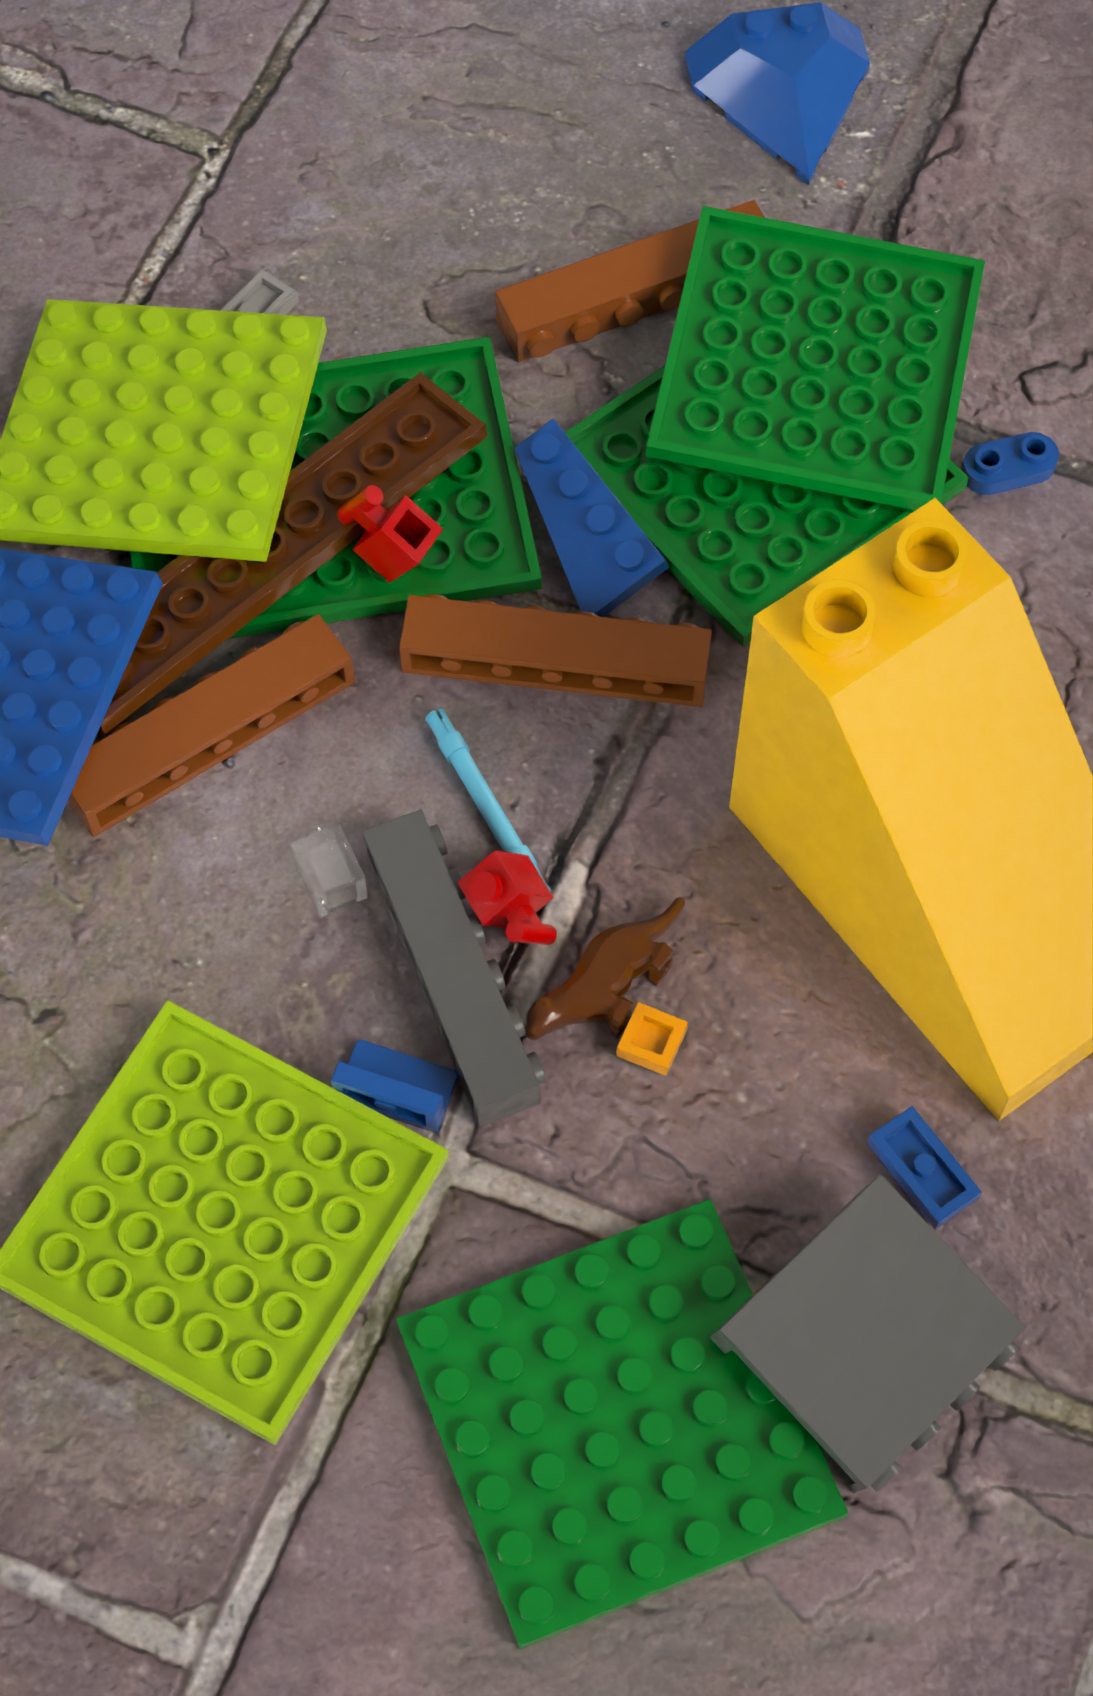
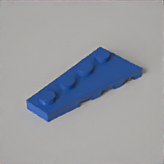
M554 418L514 448L581 611L591 612L599 617H604L669 568L663 556Z

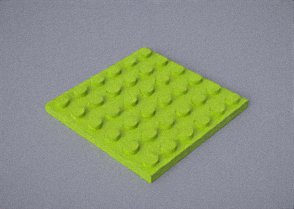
M47 299L0 439V541L266 562L327 332L324 317Z
M167 1000L1 1247L0 1289L248 1431L276 1445L448 1161L449 1150Z

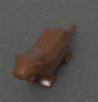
M678 897L662 914L652 919L620 924L608 928L594 937L588 944L569 979L554 990L541 996L531 1005L526 1015L525 1035L527 1038L537 1040L567 1025L607 1021L610 1025L611 1035L618 1039L631 1018L627 1013L634 1004L623 998V996L629 990L632 980L650 971L649 981L657 987L672 966L674 950L665 942L653 941L669 929L678 918L685 906V900L682 897Z

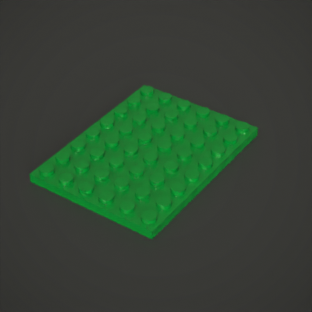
M490 337L318 363L290 471L420 372L485 423L487 438L410 497L418 507L443 528L418 565L389 583L353 551V548L363 536L362 534L228 639L283 631L290 625L299 621L305 622L317 614L327 624L406 611L409 595L424 597L429 594L444 596L449 600L470 601L542 589L541 572ZM130 551L132 568L155 572L160 571L179 556Z

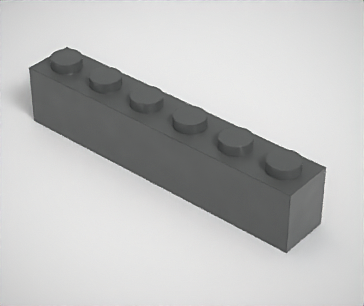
M420 809L362 830L365 854L454 1069L458 1073L459 1081L478 1126L482 1127L539 1105L540 1084L546 1082L543 1068L535 1052L526 1054L519 1038L525 1035L522 1019L515 1005L506 1007L500 991L506 987L501 970L495 959L489 961L485 959L480 945L486 943L482 926L475 913L467 916L461 900L466 897L457 883L461 877L456 868L448 871L442 858L443 855L447 854V847L440 828L437 824L429 827L423 811Z

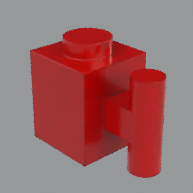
M370 485L341 506L337 511L339 521L345 525H351L357 521L366 529V532L355 545L353 551L391 583L420 563L443 528L406 495L385 509L380 505L383 501L381 489L375 485Z
M494 850L457 882L483 926L506 928V937L511 942L551 945L555 942L557 938L555 927L550 924H542L536 914L538 910L554 897L528 855Z

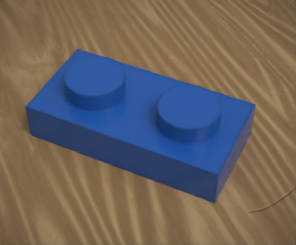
M913 1106L868 1136V1146L935 1230L980 1198L982 1191Z

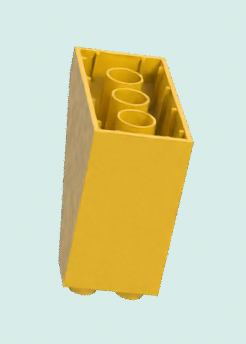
M934 498L754 615L729 808L993 1116L1000 1121L1093 1053V775L1011 577L948 510Z

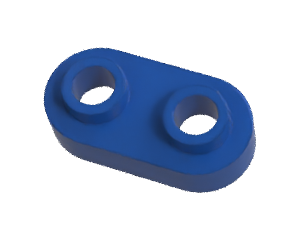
M1028 432L972 447L965 455L962 471L969 477L967 487L970 490L982 495L997 494L1048 480L1055 471L1059 450L1056 443L1050 437L1042 433ZM1028 451L1037 452L1040 455H1033ZM990 461L994 463L995 466H987L984 465L982 462Z

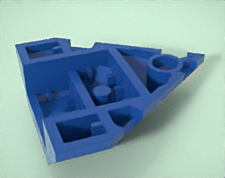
M821 2L732 13L685 51V60L693 92L704 101L710 98L725 111V118L774 158L777 159L781 156L796 168V175L808 185L816 172V166L823 152L826 153L853 101V94L860 81L864 80L870 66L861 29Z

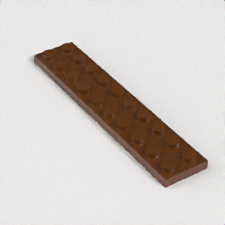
M420 372L290 471L266 562L179 555L158 571L157 574L163 584L99 730L104 735L365 533L366 529L357 521L351 525H345L339 521L337 511L341 506L370 485H375L381 489L383 501L380 505L385 509L405 495L410 498L487 438L486 424Z

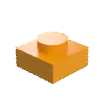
M638 1002L617 1046L616 1056L667 1076L687 1032L688 1022Z

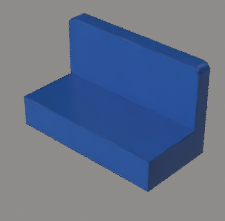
M358 1040L348 1063L338 1062L331 1083L332 1087L337 1091L388 1118L437 1134L458 1082V1073L455 1070L365 1040Z

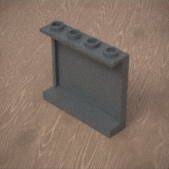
M880 1174L815 1234L729 1317L710 1338L724 1354L733 1350L850 1476L853 1481L847 1487L855 1493L867 1489L870 1485L875 1491L884 1487L901 1469V1466L895 1460L910 1445L916 1451L919 1450L940 1430L941 1426L935 1419L949 1405L955 1411L960 1409L980 1389V1386L974 1380L988 1366L993 1371L998 1370L1018 1351L1019 1347L1013 1340L1026 1327Z

